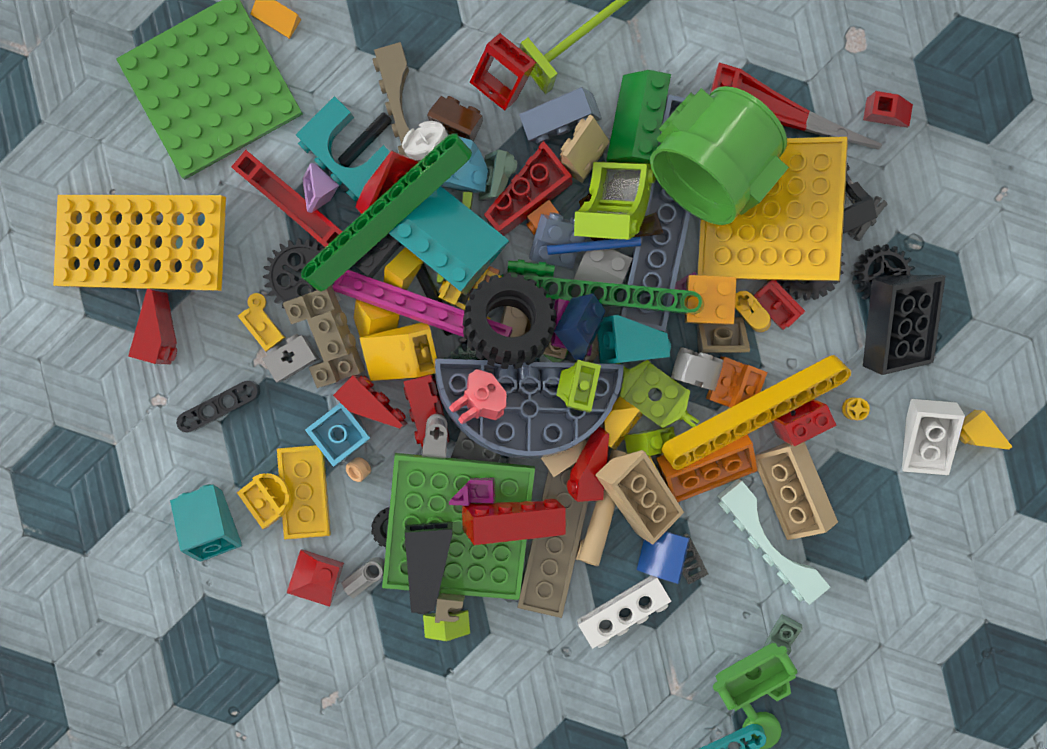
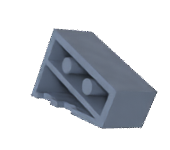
M583 87L519 114L528 141L537 144L549 141L550 137L570 132L576 128L582 118L586 120L589 115H592L596 121L602 119L593 93Z

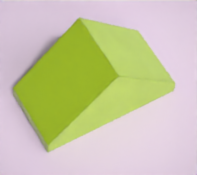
M469 611L448 612L450 616H458L459 620L455 622L440 621V623H435L436 613L423 614L425 638L449 641L470 634Z

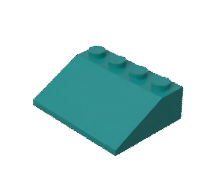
M441 186L389 232L392 237L465 296L509 243L506 237Z

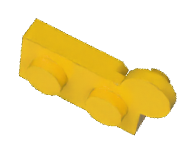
M253 293L248 297L249 308L240 313L238 317L265 352H267L284 340L285 336L263 310L267 304L265 296Z

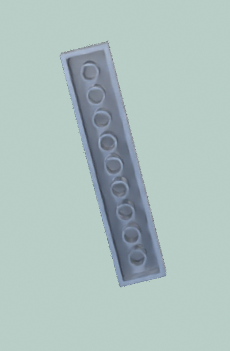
M668 95L662 125L685 98ZM656 179L655 183L651 185L645 216L656 212L664 234L640 237L641 246L633 248L631 257L633 260L629 267L626 285L675 289L691 213L675 202ZM624 290L622 302L627 298L626 290ZM649 292L641 294V304H647L650 301L651 295ZM670 294L664 297L663 304L665 307L671 306L673 295ZM621 307L619 316L665 332L669 312Z

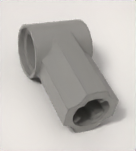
M373 557L346 578L341 584L347 595L355 598L374 582L378 581L384 574L385 561L382 558ZM370 565H376L380 573H372Z

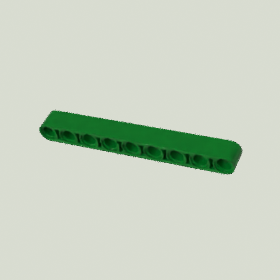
M451 134L447 136L303 268L301 277L318 291L326 290L467 163L472 156L471 149L458 135Z
M511 274V277H517L518 274ZM523 275L527 281H530V279L536 281L538 288L543 287L547 291L546 298L551 297L554 301L558 298L570 301L571 298H574L571 294L572 289L575 286H580L581 293L579 296L594 294L596 289L603 288L604 295L599 299L603 306L692 315L700 313L704 308L703 298L694 291ZM556 283L558 285V292L550 295L549 288L552 284ZM621 290H626V300L618 302L617 293ZM644 292H649L651 295V299L647 304L640 303V296ZM670 294L673 295L675 299L673 305L665 307L663 304L664 297ZM690 297L698 298V306L694 309H688L686 306V302Z

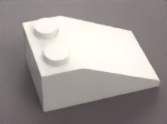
M911 399L905 426L902 470L904 472L949 475L965 418L958 403Z

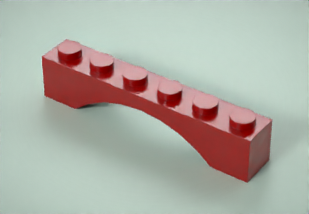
M247 150L231 166L232 169L296 221L324 247L329 245L343 232L318 210L312 213L307 212L306 200Z

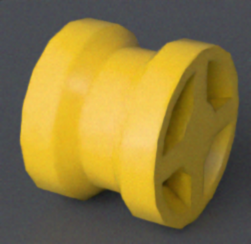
M848 398L842 404V413L850 420H863L870 411L868 402L862 398Z

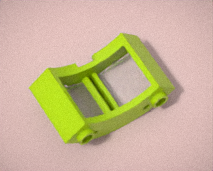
M593 162L589 188L592 196L589 202H584L583 206L575 212L574 236L629 240L635 234H638L647 210L651 185L656 181L651 164Z

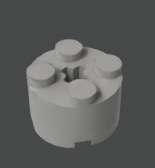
M680 347L671 378L715 391L724 360L709 354L697 353Z

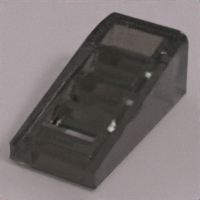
M691 538L687 554L692 552L693 555L685 559L684 565L695 559L697 563L688 568L683 566L682 573L688 585L708 575ZM700 567V572L689 576L688 572Z

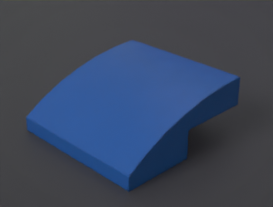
M666 531L654 544L644 539L637 570L679 584L690 538Z

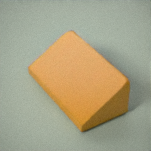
M255 0L250 13L251 16L289 39L301 21L297 13L276 0Z

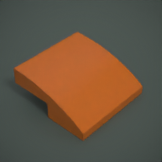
M721 356L720 359L724 361L715 391H708L706 399L731 408L760 393L768 372Z

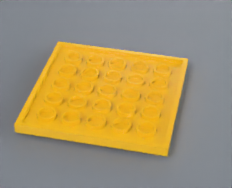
M848 137L787 138L786 150L779 159L789 168L759 204L744 214H739L734 221L726 225L713 224L701 219L698 276L736 277V279L840 281Z

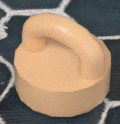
M356 457L346 465V472L352 480L361 482L371 473V466L363 458Z

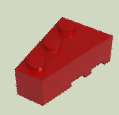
M435 375L403 381L405 397L409 400L411 407L409 409L412 422H415L417 431H414L417 444H421L422 449L427 419L433 414H441L445 417ZM447 428V443H448V442H450L451 440H450V436H449V432H448V428Z

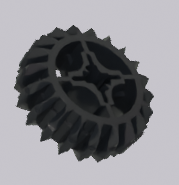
M885 244L882 248L876 245L873 246V250L870 248L866 249L865 255L861 254L858 256L860 262H855L853 265L858 271H853L851 274L857 276V280L852 281V284H859L860 286L855 292H864L861 299L866 300L871 296L872 286L870 282H872L875 276L881 275L883 272L886 274L892 273L891 275H913L910 274V271L914 270L915 267L908 266L912 259L910 257L903 258L906 253L905 251L897 253L898 247L893 246L890 249L889 245ZM885 258L892 261L897 268L890 267ZM875 260V264H873L874 271L871 275H868L869 266Z

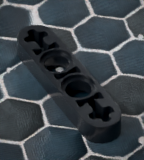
M254 381L241 382L180 414L176 421L177 427L185 433L196 431L257 399L260 395V387ZM246 385L254 388L251 392L252 396L244 395L239 397L237 394L246 391ZM226 395H231L234 398V405L231 408H227L223 404V398ZM207 405L212 406L214 409V415L211 418H206L203 415V409ZM198 416L200 419L193 421L190 424L191 428L190 426H184V422H186L185 417L189 419Z

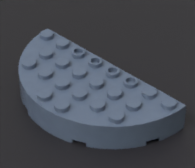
M435 359L437 389L447 413L458 428L471 440L492 452L522 459L556 455L585 440L604 422L611 412L619 394L623 377V364H598L601 365L592 411L589 413L567 407L565 401L556 395L561 371L572 367L575 363L533 362L530 365H526L524 362L522 368L514 369L513 365H509L508 369H500V364L495 363L493 367L487 364L488 360ZM476 369L492 373L506 391L504 415L497 420L485 417L476 419L474 417L465 424H461L458 419L469 408L465 405L453 413L449 407L464 396V391L467 390L469 374Z

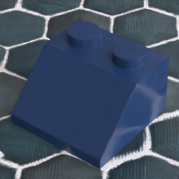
M594 294L571 298L554 330V333L576 361L585 360L599 332L606 311Z

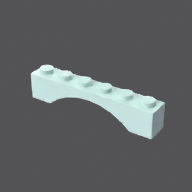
M736 479L717 495L721 501L718 505L726 514L730 512L735 517L733 523L741 532L745 530L750 535L747 538L755 549L760 547L765 553L762 558L770 567L775 565L779 570L777 576L785 585L788 582L794 588L791 592L799 602L804 600L810 605L830 588L816 569L810 565L800 564L785 558L771 545L759 522L757 498L743 481Z

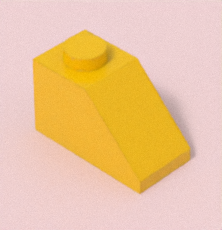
M973 410L964 418L959 440L964 444L1008 450L1012 448V445L984 410Z

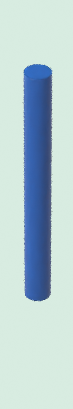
M633 237L629 240L610 239L547 246L548 255L635 247L641 246V238Z

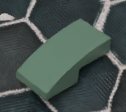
M781 614L763 647L772 643H776L778 647L785 646L789 656L792 651L791 645L803 629L802 624Z

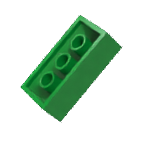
M644 70L623 75L606 158L607 162L650 164L651 155L658 147L659 141L657 138L660 135L659 128L662 126L671 74Z

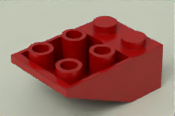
M353 375L333 395L351 413L399 429L408 424L404 420L406 415L399 408L393 409L388 404L390 399L383 392H376L372 388L374 383L365 375Z

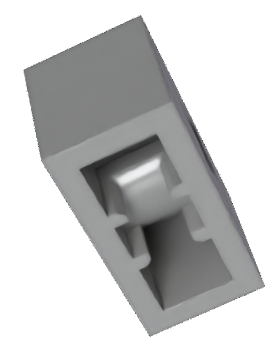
M295 334L286 340V345L281 348L275 346L266 352L267 356L262 358L276 382H283L320 359L307 336ZM288 353H294L292 357L293 362L286 360L289 356Z

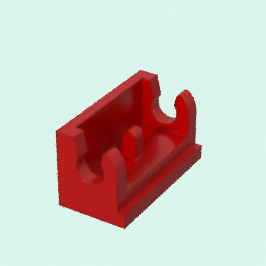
M768 280L753 295L781 330L791 326L806 312L776 280Z

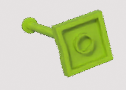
M630 0L613 1L545 55H542L529 37L521 42L520 49L536 61L530 76L545 95L553 89L558 74L550 62Z

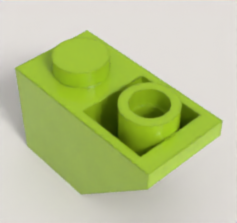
M674 426L625 435L627 454L641 450L647 456L662 453V446L668 440L676 437Z

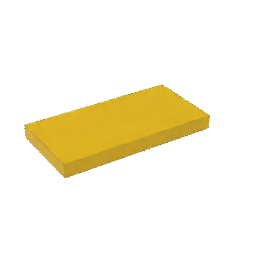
M317 445L278 448L279 477L284 480L291 494L290 508L282 516L284 539L330 536L324 454Z

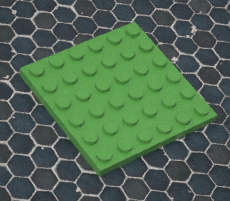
M221 0L116 58L180 176L184 180L303 115L240 0Z
M395 453L382 588L409 590L405 545L406 525L453 522V533L439 593L519 600L527 539L473 545L462 530V505H449V501L471 478H495V502L531 501L535 466Z

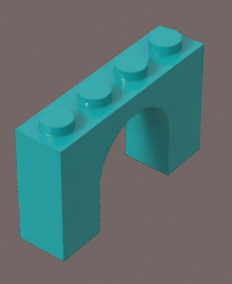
M334 96L296 136L301 140L298 145L307 154L312 151L317 156L314 161L323 170L327 167L332 172L330 177L339 186L343 183L349 189L346 193L356 202L365 184L390 151L383 145L367 162L354 168H347L337 164L332 156L333 141L354 119V116Z

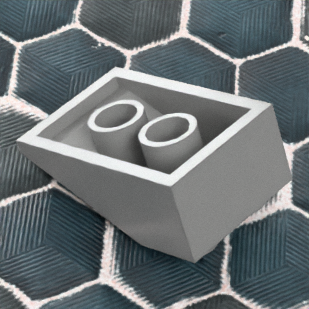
M613 249L585 251L573 280L622 284L633 258ZM575 286L571 291L572 296H579L581 288L580 286ZM598 288L594 292L598 300L604 295L603 288ZM603 306L606 310L604 317H607L611 306Z

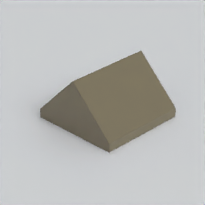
M743 317L734 318V324L732 325L697 324L698 353L750 352Z

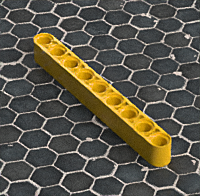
M836 355L828 356L668 440L662 446L661 452L674 469H683L842 385L850 378L851 370Z

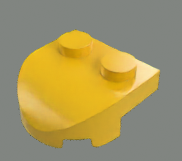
M263 473L254 476L253 480L240 489L237 494L261 528L266 529L289 510L291 494L282 478L274 474Z

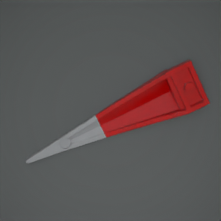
M718 63L711 92L723 86L738 88L764 103L783 126L823 136L848 137V142L874 149L882 147L881 143L837 125L796 104L742 69Z

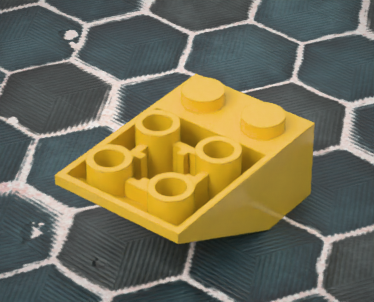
M421 322L359 337L370 381L417 378L435 373V359H437L428 324Z

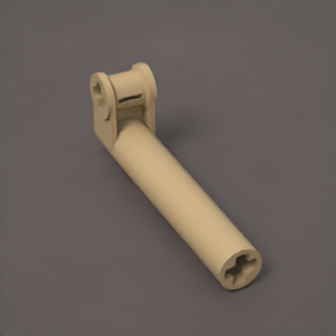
M611 450L608 462L613 458L627 455V453ZM605 488L603 500L596 501L586 537L580 540L575 560L594 566H599L616 505Z

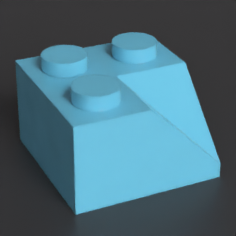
M460 137L471 149L472 156L467 163L441 186L463 192H485L488 168L483 156L472 140Z
M341 403L305 429L333 467L341 463L371 438L358 415L349 412Z

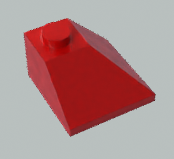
M301 549L287 593L330 607L344 563Z

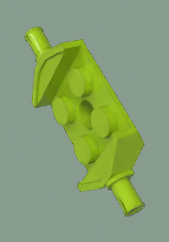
M648 360L631 369H627L623 365L621 398L635 406L642 414L661 428H665L678 420L685 421L691 427H695L700 420L693 417L687 411L690 390L684 388ZM659 389L662 393L661 399L658 401L650 400V390Z

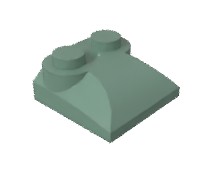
M496 150L485 155L484 161L488 168L485 192H479L478 200L484 201L497 197L504 191L508 178L511 174L515 173L517 168V160H514V155L503 150Z

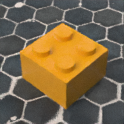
M689 275L687 277L686 290L697 292L704 300V308L698 314H685L684 323L734 324L736 277ZM690 297L686 302L687 308H696L699 303L698 298Z

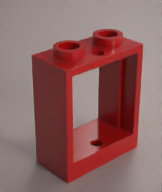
M499 33L487 43L469 83L505 111L518 99L536 61ZM494 58L518 77L512 90L488 72Z
M815 399L794 409L795 415L792 416L791 412L771 422L777 437L794 447L837 426L828 405Z

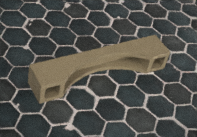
M401 42L375 49L376 58H372L376 72H381L382 80H379L382 94L387 93L389 101L385 102L388 115H393L395 123L391 124L395 138L399 137L401 145L398 146L399 154L407 156L402 143L410 130L404 119L402 93L409 68Z

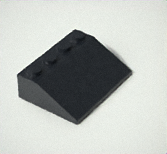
M890 275L872 279L863 367L878 374L886 375L934 363L945 275Z

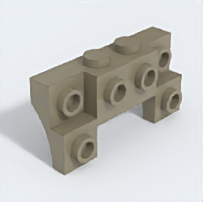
M332 285L322 292L315 290L283 302L291 324L307 319L323 358L322 362L309 367L317 388L336 383L341 379L360 374L365 370L355 346V337L350 333L347 317L340 308Z

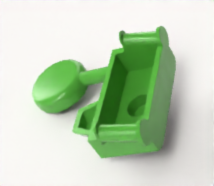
M776 643L769 644L722 670L715 676L717 682L713 685L714 691L719 693L728 710L734 709L737 711L743 708L748 718L745 720L742 728L751 724H758L764 729L766 743L759 749H768L777 744L781 737L782 729L778 719L773 714L768 712L756 713L750 703L766 694L776 701L790 695L789 681L795 679V675L798 672L787 654V648L785 646L778 647ZM755 734L751 735V737H754L755 739L759 738V736H756Z

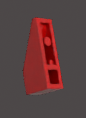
M600 426L590 436L570 472L567 490L577 502L603 500L604 487L596 477V474L607 464L609 433Z

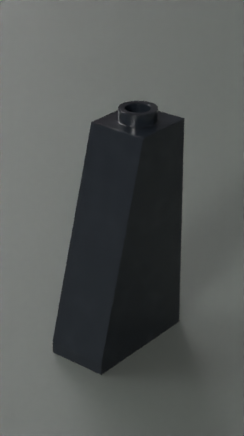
M453 522L410 524L405 527L411 613L428 614L430 611H435L452 538Z

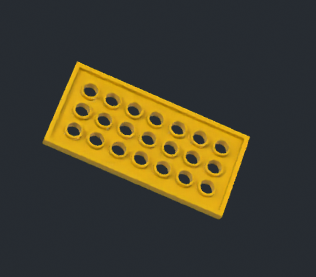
M58 195L53 286L222 291L226 197L222 195ZM79 213H81L82 220L78 224L76 221V217ZM101 213L102 221L97 224L96 217ZM119 213H121L122 221L121 223L117 224L116 217ZM141 213L143 216V220L138 225L136 223V217L138 214ZM162 213L163 222L158 225L156 218ZM182 213L184 221L181 225H178L177 217ZM203 213L205 215V222L200 226L198 224V217ZM78 236H80L81 243L77 247L75 244V240ZM100 236L101 243L96 247L95 239ZM120 236L121 244L119 247H116L115 239ZM140 236L142 242L141 245L138 248H136L135 240L137 237ZM160 236L162 238V245L157 248L155 241ZM182 237L183 245L178 249L176 247V240ZM202 237L204 245L201 249H198L197 240ZM78 258L80 260V266L76 270L74 267V262ZM96 259H99L100 266L95 270L94 262ZM119 259L120 267L118 270H115L114 262ZM139 259L140 268L138 271H135L134 263ZM157 260H160L161 268L156 272L154 264ZM180 260L182 268L179 272H176L175 263ZM201 260L203 263V268L198 273L196 271L195 266L196 263Z

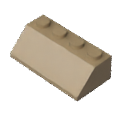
M785 442L755 455L757 470L787 540L826 533L838 523L805 442L795 447Z
M643 450L611 459L596 474V477L635 533L651 544H654L684 513Z

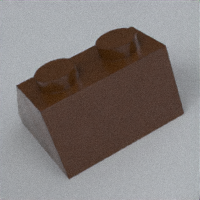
M440 96L427 114L429 121L440 122L446 129L447 134H456L473 142L483 123V115L480 114V110L472 106L466 108L460 105V101L451 96L447 98Z

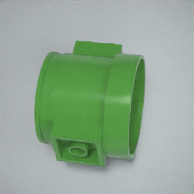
M728 86L718 87L710 95L702 88L695 95L691 92L659 128L662 133L658 136L657 140L661 144L652 153L650 158L651 168L657 181L675 202L696 217L718 225L731 223L739 214L742 215L759 204L789 168L779 159L786 150L787 136L778 118L764 103L753 95L741 89Z

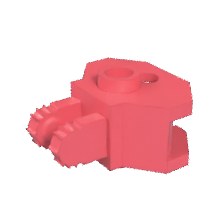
M476 369L468 376L467 390L464 391V396L451 404L449 409L454 413L465 405L469 408L467 412L459 417L458 420L461 424H465L474 417L476 419L485 417L497 420L504 415L506 391L492 373Z

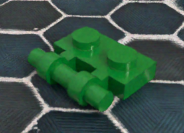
M518 259V261L508 260L507 273L553 278L555 265H549L541 261L539 263H528L522 259Z

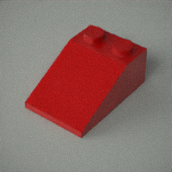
M391 151L365 184L355 206L356 209L363 214L419 161Z
M147 288L128 357L153 364L171 365V362L177 356V341L168 294Z

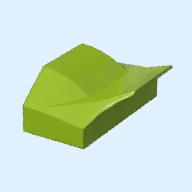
M577 360L572 367L561 371L556 395L565 401L567 407L590 413L592 411L601 365Z

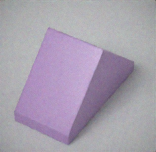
M310 163L303 176L307 212L312 213L331 201L339 187L333 179L314 163Z

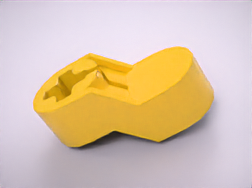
M748 291L736 293V311L756 332L767 331L771 326V318L768 312Z

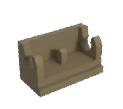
M439 593L435 623L459 620L458 616H450L448 612L461 611L465 595Z

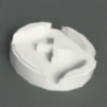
M423 122L419 124L420 128L416 130L413 128L406 134L402 147L409 158L422 160L448 136L446 129L440 122Z

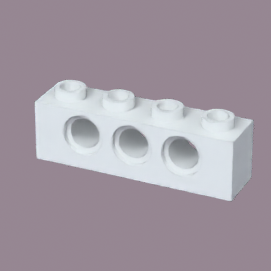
M651 575L577 620L578 626L592 649L596 646L601 648L609 643V639L616 634L617 636L625 634L631 625L645 622L651 613L665 610L671 600L658 578ZM648 596L650 597L649 604L645 606L639 605L640 598ZM629 608L631 613L628 617L619 616L620 610ZM603 620L611 621V626L607 629L600 628L599 624Z

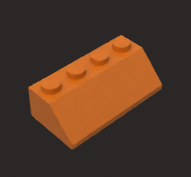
M748 434L680 470L674 469L664 455L656 458L662 478L677 502L757 472L753 443Z

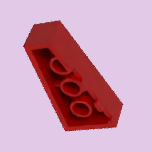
M544 141L540 144L535 154L527 160L526 165L518 175L516 174L506 190L498 196L484 214L488 224L503 236L525 221L529 214L545 202L551 201L572 185V175Z
M556 499L534 502L470 503L469 506L462 505V530L473 545L566 535V508Z

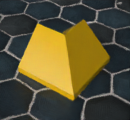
M620 396L604 420L605 431L609 433L608 446L613 450L618 448L625 439L624 436L629 434L643 416L639 409Z

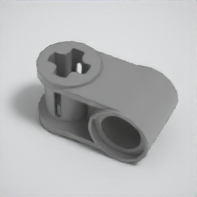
M433 414L427 419L422 456L446 458L447 420L441 414Z

